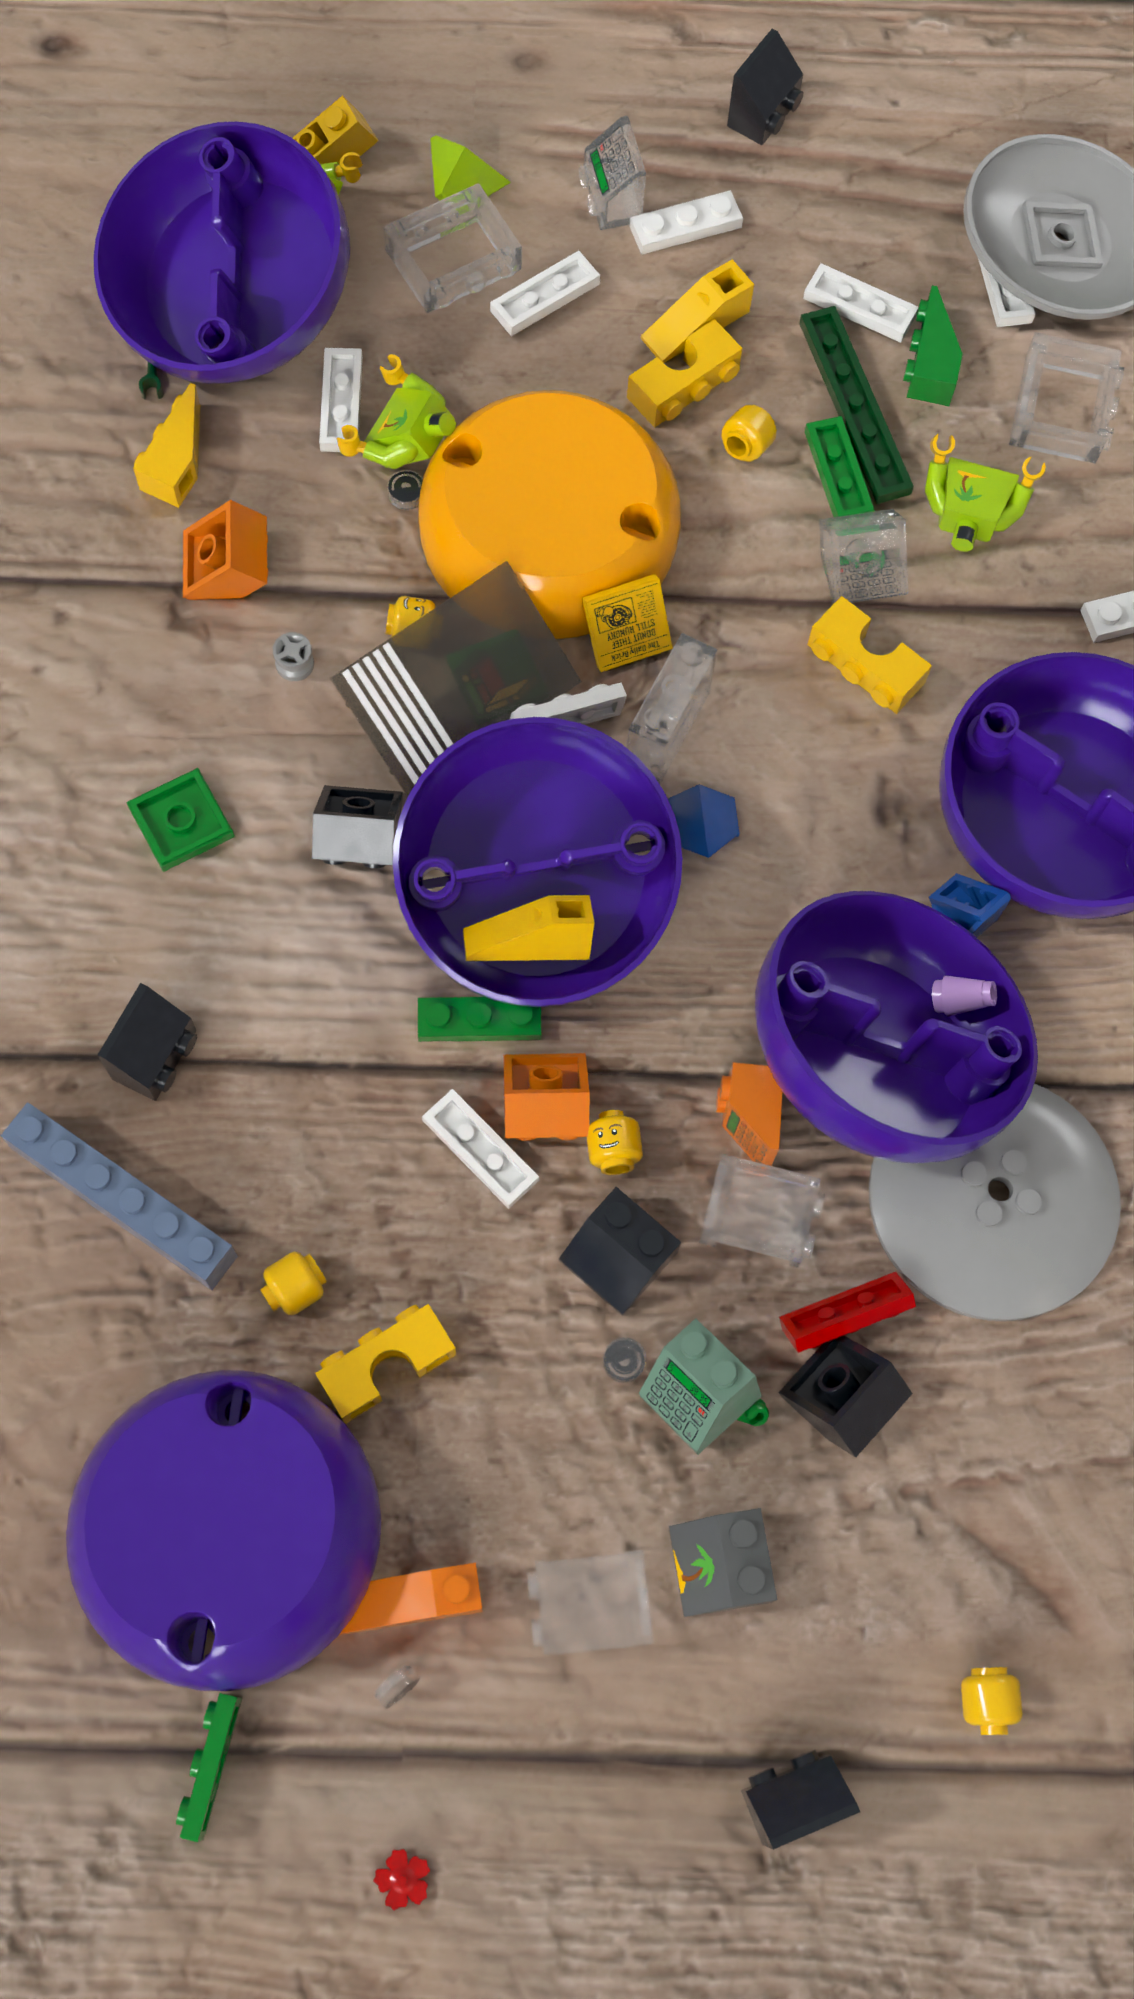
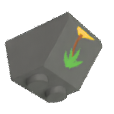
M761 1508L719 1514L669 1526L684 1617L769 1604L777 1600Z

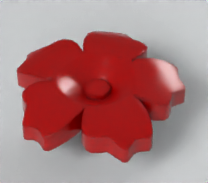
M394 1849L391 1856L386 1859V1865L389 1869H377L373 1882L378 1885L380 1892L384 1893L390 1890L386 1896L385 1905L391 1907L393 1911L399 1907H406L408 1897L417 1905H420L427 1898L426 1890L428 1883L420 1879L425 1877L431 1870L426 1859H420L415 1855L408 1863V1855L405 1849Z

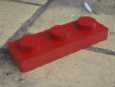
M895 1271L779 1316L782 1331L797 1353H800L807 1349L816 1348L825 1342L848 1333L857 1332L863 1327L886 1318L895 1317L904 1311L915 1308L916 1303L914 1293Z

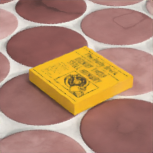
M656 574L582 597L595 661L600 672L673 649L661 583Z

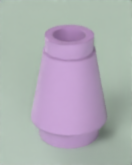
M944 976L942 980H935L933 983V1006L937 1013H945L947 1017L986 1008L987 1006H995L997 1002L995 982Z

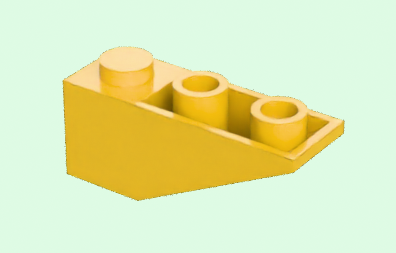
M343 95L293 137L295 141L310 152L319 164L338 162L340 165V159L344 154L355 152L361 156L378 142L364 116Z
M731 259L700 278L641 335V340L663 363L684 352L687 336L711 320L715 319L724 328L749 313L754 283L735 261Z
M190 382L184 393L179 394L175 398L171 413L164 423L158 424L153 434V440L145 452L142 451L138 454L133 467L139 490L178 508L198 479L200 403L195 384Z
M548 895L463 928L466 961L590 960L595 924L590 895Z

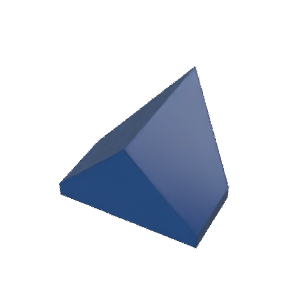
M698 784L668 798L679 829L681 848L709 858L733 838L739 837L735 797Z
M957 873L928 897L933 909L960 924L976 938L1000 918L1011 900L1009 892Z

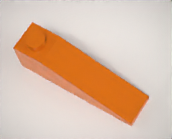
M476 1562L370 1581L367 1592L357 1611L339 1635L483 1612Z

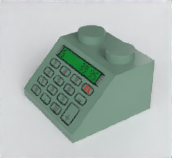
M696 1318L664 1346L639 1392L640 1397L697 1455L762 1397L756 1376Z

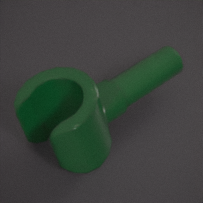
M148 362L147 374L139 381L142 398L146 400L147 389L156 387L158 399H161L164 396V391L157 377V367Z

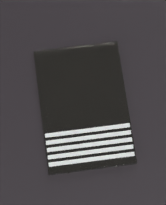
M508 561L503 562L330 677L332 683L346 702V707L351 710L389 768L390 774L394 776L407 797L423 772L450 745L490 724L510 720L511 713L522 705L529 703L539 705L550 702L555 697L565 694L582 682Z

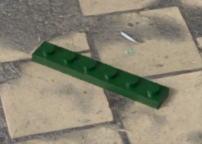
M831 306L801 314L799 325L838 416L843 418L856 458L876 504L911 495L914 488L836 307Z

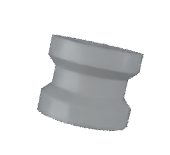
M288 632L276 639L273 645V656L278 674L289 681H300L307 678L314 668V658L309 640L297 632Z

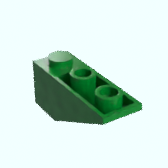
M932 285L928 300L921 299L919 303L916 321L922 322L921 330L914 329L909 351L916 352L914 360L908 359L903 381L909 382L906 398L950 406L957 385L963 354L938 287Z

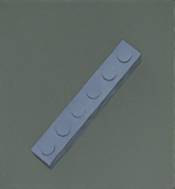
M27 1102L0 1135L16 1153L211 1291L238 1257L231 1244Z

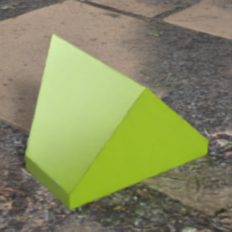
M437 135L430 138L435 197L457 214L462 213L511 183L465 146Z

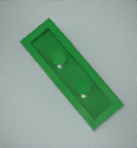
M842 416L806 423L804 433L836 526L872 519L875 510Z
M486 997L418 998V1042L541 1040V1007L516 1006L494 1001Z
M219 1693L217 1702L210 1701L203 1721V1729L209 1730L204 1749H196L189 1773L190 1777L196 1778L191 1797H183L177 1814L176 1825L183 1826L179 1838L194 1842L203 1841L205 1838L241 1706V1697Z

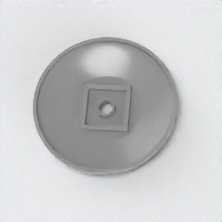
M1028 135L1008 141L990 152L978 165L970 179L965 193L963 213L971 246L992 277L1017 298L1033 307L1057 316L1083 320L1103 319L1121 315L1134 309V168L1117 155L1096 144L1065 135ZM1055 233H1060L1061 236L1068 241H1063L1059 239L1055 235Z
M1034 1084L1032 1093L1024 1108L1004 1131L979 1149L959 1158L930 1163H901L874 1157L870 1170L869 1204L871 1217L879 1241L892 1264L926 1298L948 1310L971 1318L987 1321L1023 1320L1040 1316L1066 1304L1095 1279L1106 1263L1117 1237L1121 1211L1120 1189L1117 1174L1105 1144L1088 1120L1076 1108L1060 1096L1037 1084ZM992 1181L1003 1182L1009 1189V1199L1006 1201L993 1199L988 1192V1184Z

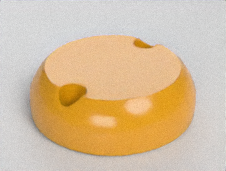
M540 390L507 396L487 404L458 424L454 432L441 442L424 474L419 497L418 523L421 545L427 564L445 593L461 609L477 620L504 632L517 629L520 636L564 639L590 634L582 597L653 574L658 576L662 584L676 554L681 529V507L677 481L670 463L658 444L634 419L618 408L596 398L567 391Z

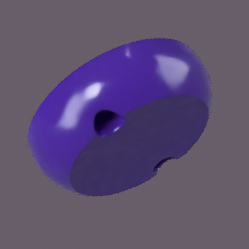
M238 121L217 122L186 130L162 142L144 155L121 180L109 199L100 220L94 248V278L100 302L114 329L145 360L164 372L184 380L206 384L232 383L265 375L285 365L315 340L335 311L342 294L349 268L350 236L346 214L334 184L319 162L305 147L293 138L263 125Z
M1081 652L1051 653L1031 657L1003 669L983 683L966 701L951 727L945 742L939 775L941 808L947 828L957 848L969 865L987 883L1009 892L1011 899L1021 905L1042 913L1074 919L1109 918L1134 911V665L1116 658Z
M527 717L490 724L476 730L450 745L433 760L419 777L408 795L399 817L394 838L393 874L400 910L407 926L420 948L440 970L470 991L494 1001L516 1006L548 1007L581 1001L601 993L623 980L645 960L663 935L676 906L681 885L683 858L680 833L668 798L655 776L635 754L603 732L581 723L559 718ZM634 835H643L650 840L627 844ZM650 851L648 854L643 856L634 854L639 852ZM432 870H439L448 875L423 880L425 875ZM444 887L442 890H439V891H437V892L427 890V889H433V888ZM548 895H590L595 923L590 960L466 961L463 928Z
M850 891L824 897L803 908L787 923L772 943L760 968L755 989V1019L760 1045L775 1081L786 1098L814 1127L852 1150L892 1162L912 1164L943 1162L959 1158L979 1149L1004 1131L1024 1108L1032 1093L1038 1065L1037 1038L1033 1021L1023 996L1001 962L981 941L960 924L929 906L898 895L875 891ZM944 976L994 981L997 989V1002L995 1006H987L986 1008L947 1017L945 1013H937L934 1009L932 1001L933 983L935 980H942Z
M219 1370L191 1375L166 1384L131 1405L106 1430L85 1461L74 1487L67 1520V1561L72 1585L80 1606L91 1625L108 1646L131 1666L150 1677L174 1686L200 1691H234L260 1686L284 1677L315 1658L339 1636L354 1616L367 1592L377 1562L381 1536L379 1494L373 1471L362 1447L351 1430L330 1407L313 1394L285 1380L267 1374L244 1370ZM243 1403H248L250 1410L247 1416L240 1422ZM209 1628L213 1632L215 1638L210 1653L205 1655L204 1659L207 1631Z

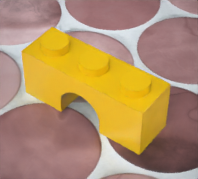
M713 319L686 337L683 360L690 368L674 370L667 367L656 357L629 375L627 399L654 428L665 420L671 421L680 414L684 407L693 401L699 402L703 400L711 389L721 382L727 383L738 374L743 348Z
M841 596L812 626L807 645L811 647V650L819 659L829 661L838 668L847 681L852 684H858L870 693L878 705L884 708L888 707L897 714L926 683L932 665L903 642L887 655H875L868 652L861 642L866 638L871 618Z
M429 1304L420 1309L418 1305L405 1309L395 1317L397 1323L383 1332L380 1327L369 1331L358 1340L360 1346L347 1354H344L342 1350L338 1351L320 1363L322 1369L315 1374L345 1424L382 1402L381 1396L373 1384V1374L378 1364L390 1357L403 1358L413 1366L417 1375L421 1378L456 1356L454 1344Z

